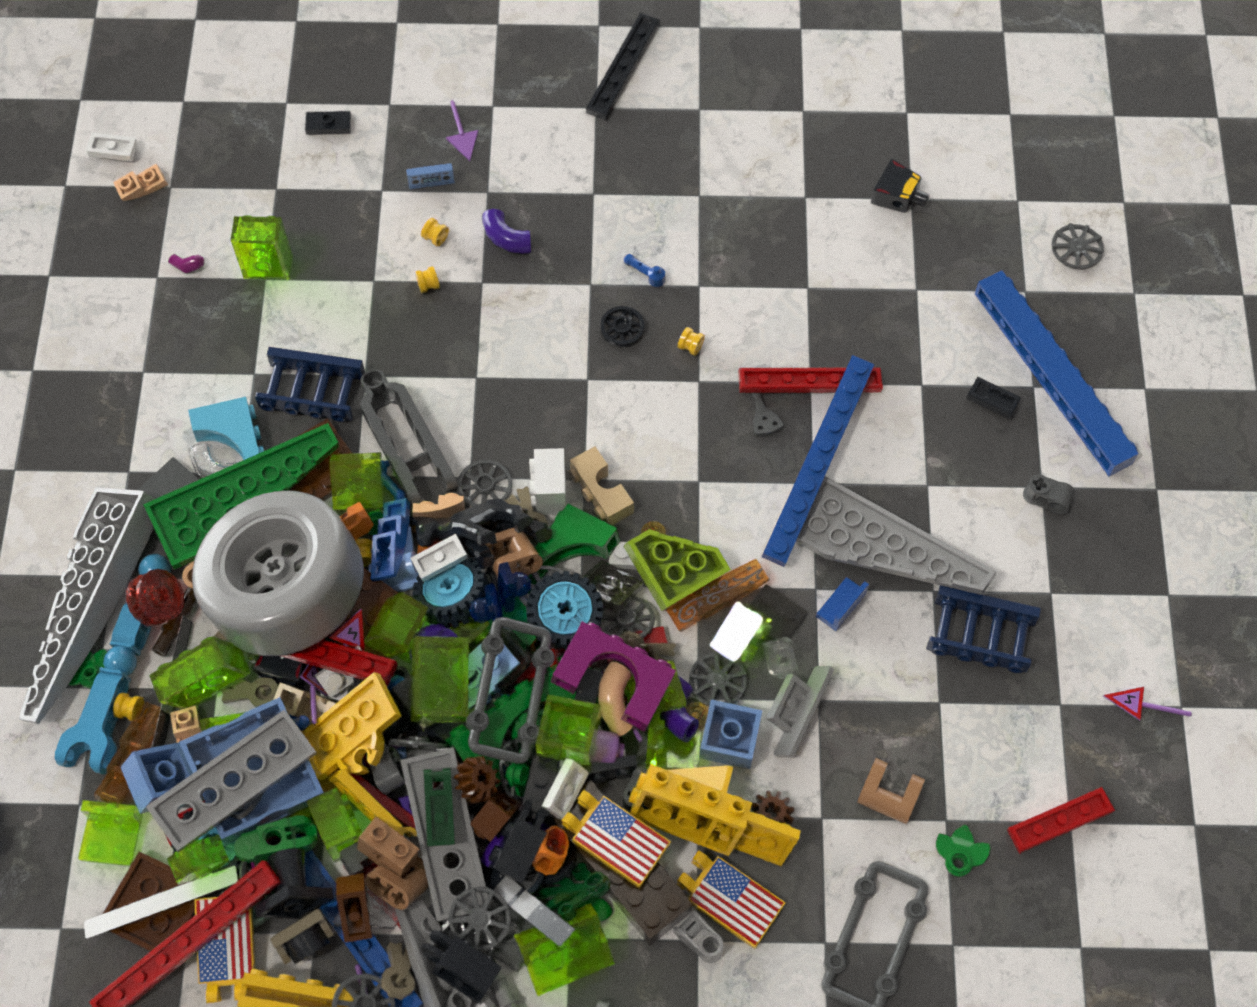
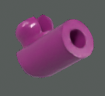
M172 254L168 260L169 264L183 273L196 271L205 262L201 255H192L182 259L178 255Z

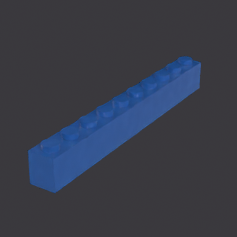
M1001 270L979 281L975 296L1108 477L1133 465L1139 454L1135 444L1128 440L1123 433L1121 425L1113 420L1106 405L1099 401L1094 389L1087 385L1081 377L1079 369L1069 361L1065 350L1060 348L1054 341L1052 333L1043 326L1038 314L1031 310L1026 298L1016 290L1012 279L1007 277Z

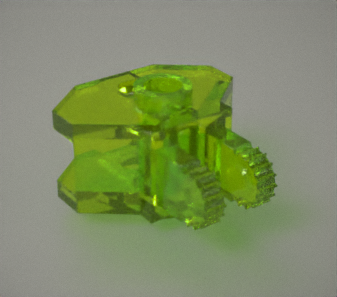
M220 835L197 839L182 851L175 852L167 858L177 884L195 879H203L211 875L212 871L230 862Z

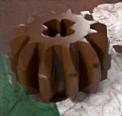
M484 756L469 757L456 767L458 774H455L453 778L459 784L455 789L462 790L461 798H469V802L472 803L484 802L489 800L491 795L498 792L495 785L501 781L495 777L499 770L492 769L493 761H485Z
M770 790L766 791L765 798L758 794L756 796L757 803L753 802L751 805L753 813L762 814L766 818L779 823L792 824L794 821L791 814L794 813L795 809L792 806H787L790 802L789 797L783 800L780 799V791H777L775 797L772 796ZM772 809L776 817H771V814L767 813L768 810Z

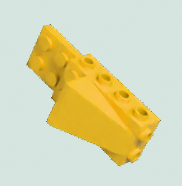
M650 764L646 774L640 773L636 787H633L628 801L633 803L630 814L650 827L727 856L731 854L733 849L779 866H782L796 845L801 832L788 824L779 823L766 818L762 814L751 812L752 802L744 800L739 796L728 794L727 790L733 767L729 765L665 770ZM644 803L643 806H646L649 810L644 809L642 804Z

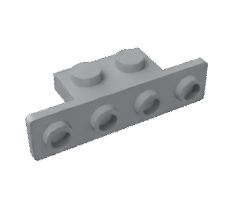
M815 666L807 684L796 675L787 674L766 718L784 732L774 752V755L778 758H793L798 751L803 735L809 728L810 720L820 704L823 692L830 683V677L834 671L831 666Z

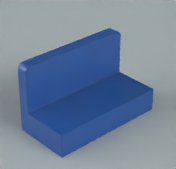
M846 577L816 613V618L834 631H837L865 597L869 584L864 581L859 586Z

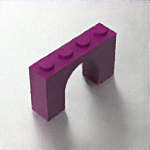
M582 621L553 673L550 682L574 694L585 672L593 663L603 659H613L622 662L630 669L634 676L635 691L621 720L644 732L676 670L672 669V666L664 660H655L649 657L645 650L639 647H630L619 636H610L602 632L598 625Z

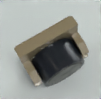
M316 909L272 936L270 941L285 965L291 961L295 965L330 943L327 938L333 936L334 933L320 909Z

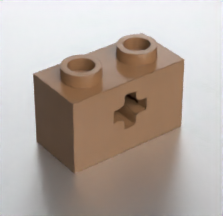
M377 817L374 818L358 839L357 849L379 866L388 868L401 878L405 876L417 861L419 848Z

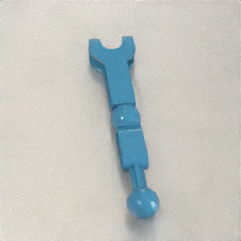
M150 554L143 558L139 564L138 571L143 581L135 602H126L121 609L112 633V640L110 641V645L113 648L108 650L104 656L103 664L105 668L100 667V672L94 680L78 723L68 728L60 736L54 755L58 766H74L80 755L88 750H91L89 765L95 773L106 774L113 765L117 755V746L112 740V733L118 719L113 715L114 702L121 692H128L129 682L131 681L128 675L136 668V656H140L154 622L155 610L150 605L157 585L167 581L171 574L169 560L160 554Z

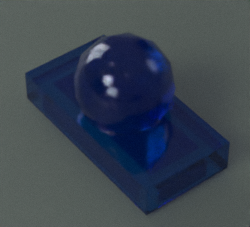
M505 562L498 566L497 593L503 610L507 613L514 611L515 597L527 595L531 588V580L527 574L522 572L512 574L508 562Z
M493 584L484 587L486 598H478L470 606L471 617L479 623H487L491 619L494 621L497 618L504 617L502 604L496 587Z

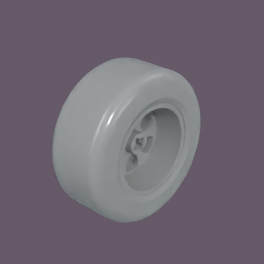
M276 491L258 495L242 502L228 511L213 525L197 551L192 570V585L195 597L202 611L230 643L251 654L281 656L299 652L317 644L343 623L359 597L363 584L364 566L362 555L355 539L330 505L320 498L304 492ZM294 553L291 557H284V555ZM304 561L299 572H296V565ZM259 573H261V580L253 584ZM266 588L274 589L273 591L262 593Z

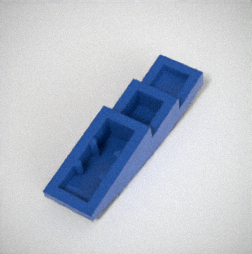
M407 498L384 503L383 518L378 519V534L373 535L371 580L373 582L397 576L409 528L411 503Z

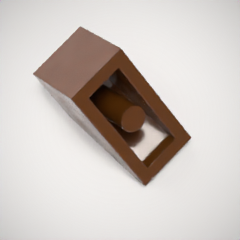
M501 788L487 801L470 825L480 838L488 839L491 842L522 804L518 800L510 798L504 789Z
M364 873L337 877L336 897L344 942L372 938Z

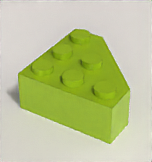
M650 529L631 539L623 546L661 611L731 570L718 548L694 543L691 540L676 536L672 537Z

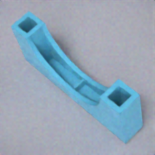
M246 397L188 410L192 431L197 442L215 441L223 443L234 449L243 460L264 451L263 446L258 447L257 440L261 439L258 425L254 426L252 419H257L254 405H248Z

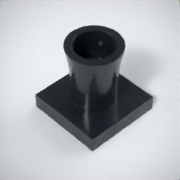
M299 848L281 850L267 858L270 867L281 884L276 887L277 892L255 906L256 917L302 919L334 899L332 888L307 886L305 850Z

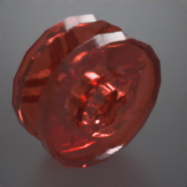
M154 569L135 577L129 583L126 590V602L129 611L137 621L153 627L175 619L182 612L184 592L180 582L173 574L167 570Z

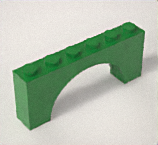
M568 503L563 510L558 512L555 521L550 526L552 529L551 539L538 543L535 549L543 560L542 566L555 567L569 558L582 555L598 556L607 560L621 540L617 528ZM548 570L537 571L541 580L548 573ZM532 574L525 579V581L535 585L537 583ZM521 577L511 580L506 586H503L492 605L484 610L481 620L488 632L491 630L493 621L500 617L528 623L526 607L519 600L518 585ZM523 586L524 595L530 594L532 589ZM501 628L500 637L531 656L540 648L541 642L536 639V636Z
M564 653L557 658L559 662L561 661ZM557 662L552 667L546 669L541 702L561 700L573 706L576 691L572 694L550 682L559 664ZM534 679L530 682L528 680L521 682L515 687L516 691L510 696L505 694L493 702L494 707L488 711L485 710L489 717V724L480 734V744L501 749L504 735L510 724L521 712L529 708ZM598 694L592 719L601 714ZM463 724L450 731L451 736L445 740L450 748L454 747L455 756L460 764L466 758L482 756L472 752L469 748L468 739L470 731ZM484 756L485 761H493L492 769L499 770V759ZM498 771L495 777L500 780V773Z

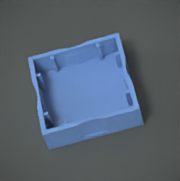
M276 698L249 710L231 722L213 726L180 741L179 743L192 773H195L283 711L285 706L281 698ZM281 741L274 742L270 747V751L276 755L283 753L286 749V745ZM253 757L248 761L247 767L252 771H257L262 767L263 760ZM306 761L295 771L281 779L280 782L267 789L261 796L258 805L246 817L236 819L229 816L218 824L216 828L223 844L227 845L241 837V834L257 830L258 826L281 820L324 800V792L310 761ZM235 773L227 775L224 780L225 785L235 787L240 782V776ZM206 790L202 794L206 804L214 802L217 797V793L214 790Z

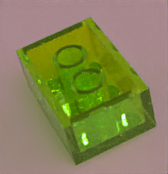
M234 216L230 240L243 278L290 280L293 255L282 218L275 216Z
M213 636L205 638L201 641L200 645L192 650L182 652L172 662L160 665L158 670L149 676L160 703L178 709H185L197 706L251 674L240 648Z
M415 636L412 642L411 722L464 723L468 717L469 638Z
M591 903L576 909V916L570 921H565L574 928V931L561 946L557 945L535 926L514 935L530 982L537 996L615 964L598 914Z

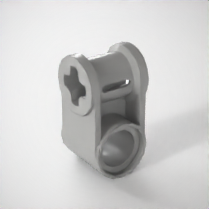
M691 910L689 917L679 927L676 926L673 932L703 961L707 963L717 962L723 953L722 938L697 912ZM708 942H713L718 946V949L714 953H708L703 949V946Z

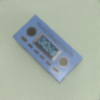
M452 163L406 170L409 189L454 183Z

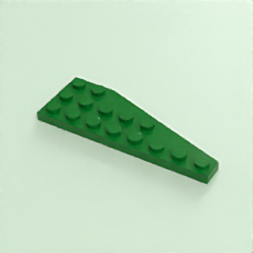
M324 424L143 504L173 569L175 570L195 560L197 551L206 534L228 511L258 495L276 491H289L339 448V443L329 424Z

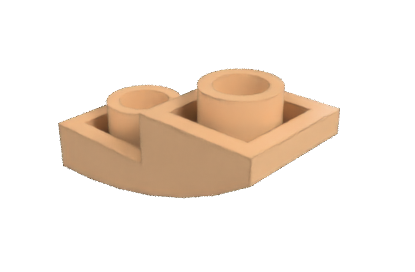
M157 164L138 175L131 171L113 182L123 201L148 195L168 185Z
M456 493L439 495L438 504L429 501H422L420 504L413 503V517H451L453 514L465 510L464 496Z
M196 706L170 712L173 734L177 743L202 732Z

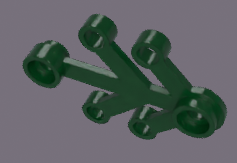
M578 863L571 872L576 881H584V883L575 884L569 878H563L553 883V885L559 884L560 886L537 889L532 896L537 900L553 898L545 906L551 911L559 907L558 913L564 921H570L576 916L577 907L591 897L599 898L607 893L611 886L609 877L602 872L591 873L585 863ZM578 894V895H577L576 897H574L571 901L564 903V902L567 901L569 898H571L573 895Z

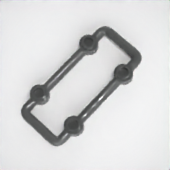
M500 617L493 621L490 634L481 643V650L485 654L475 709L466 718V726L470 731L468 745L472 752L516 764L525 763L529 759L532 745L541 736V731L536 723L546 669L555 660V655L550 649L552 636L546 628L506 617ZM501 628L541 637L542 639L540 648L532 655V663L536 667L526 724L521 726L517 733L518 740L522 743L520 753L479 743L481 732L489 724V717L485 713L495 658L504 648V641L500 637Z
M876 861L868 866L864 877L859 878L854 885L856 897L834 951L826 955L823 962L826 971L821 986L827 996L851 1007H884L887 999L894 996L898 989V983L895 978L916 924L921 922L927 914L925 901L929 890L924 880L884 862ZM877 872H880L918 889L915 899L910 900L904 908L906 922L886 973L881 975L875 982L877 996L874 1003L871 1004L832 986L836 975L841 974L846 967L844 954L865 902L870 900L876 892L874 880Z

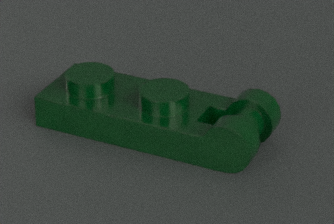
M443 768V771L423 769L427 847L455 845L451 768ZM443 782L444 790H433L432 783Z

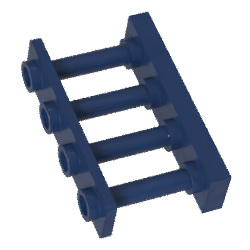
M268 347L266 355L270 366L274 368L267 393L257 392L255 395L259 408L269 412L274 410L284 411L290 415L304 414L317 419L321 417L331 418L337 422L352 421L353 414L351 407L347 406V401L353 380H361L362 375L365 373L362 360ZM285 369L297 371L290 397L276 395L282 372ZM306 373L320 374L314 399H299ZM331 376L343 377L337 404L323 402L329 377Z
M939 586L934 603L942 607L937 637H929L926 650L938 656H955L957 659L965 662L972 660L981 662L984 666L991 668L997 666L1007 668L1013 673L1028 671L1032 659L1023 657L1027 630L1029 626H1035L1039 619L1041 608ZM953 609L963 610L967 613L962 643L947 640ZM980 614L990 616L993 619L987 649L972 646L977 616ZM1005 620L1016 622L1018 625L1013 655L998 651L1002 623Z

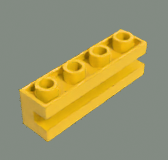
M252 969L251 973H244L237 1007H332L333 996L341 984H335L334 988L325 987L323 982L307 979L306 983L295 981L296 977L280 974L279 978L267 976L268 972ZM344 988L338 1000L352 1002L353 998Z

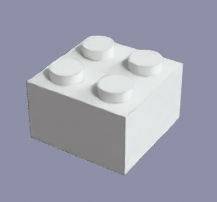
M564 448L534 449V459H529L531 507H536V511L543 515H557L560 510L566 507Z

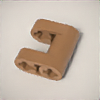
M514 528L496 533L497 543L493 545L490 543L485 544L494 555L496 561L493 564V570L501 581L507 582L532 574L542 566L543 560L524 532L517 533Z
M876 758L857 803L907 824L925 779L912 774L904 796L897 795L879 787L888 763Z
M420 857L417 858V861L403 878L384 866L376 867L366 876L368 889L398 910L406 909L429 888L424 862Z

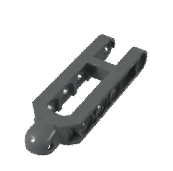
M377 369L364 373L361 377V383L366 394L360 404L363 417L384 456L390 463V467L403 491L406 493L411 506L413 507V503L420 504V502L424 501V498H421L416 488L411 472L428 464H431L446 492L457 488L458 484L451 468L405 385L388 382L384 373ZM391 403L399 406L423 450V453L405 461L402 456L398 455L392 437H388L381 417L378 418L377 416L378 409Z

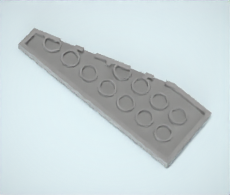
M826 476L796 540L800 545L825 559L983 595L996 576L995 570Z

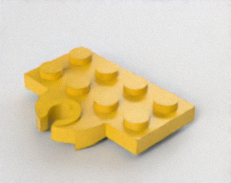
M373 672L320 716L316 724L312 723L302 731V734L316 751V755L309 759L317 779L324 780L338 768L345 769L348 773L354 775L369 773L368 768L362 764V758L365 753L368 754L367 761L369 764L377 766L384 752L382 732L401 717L380 674Z

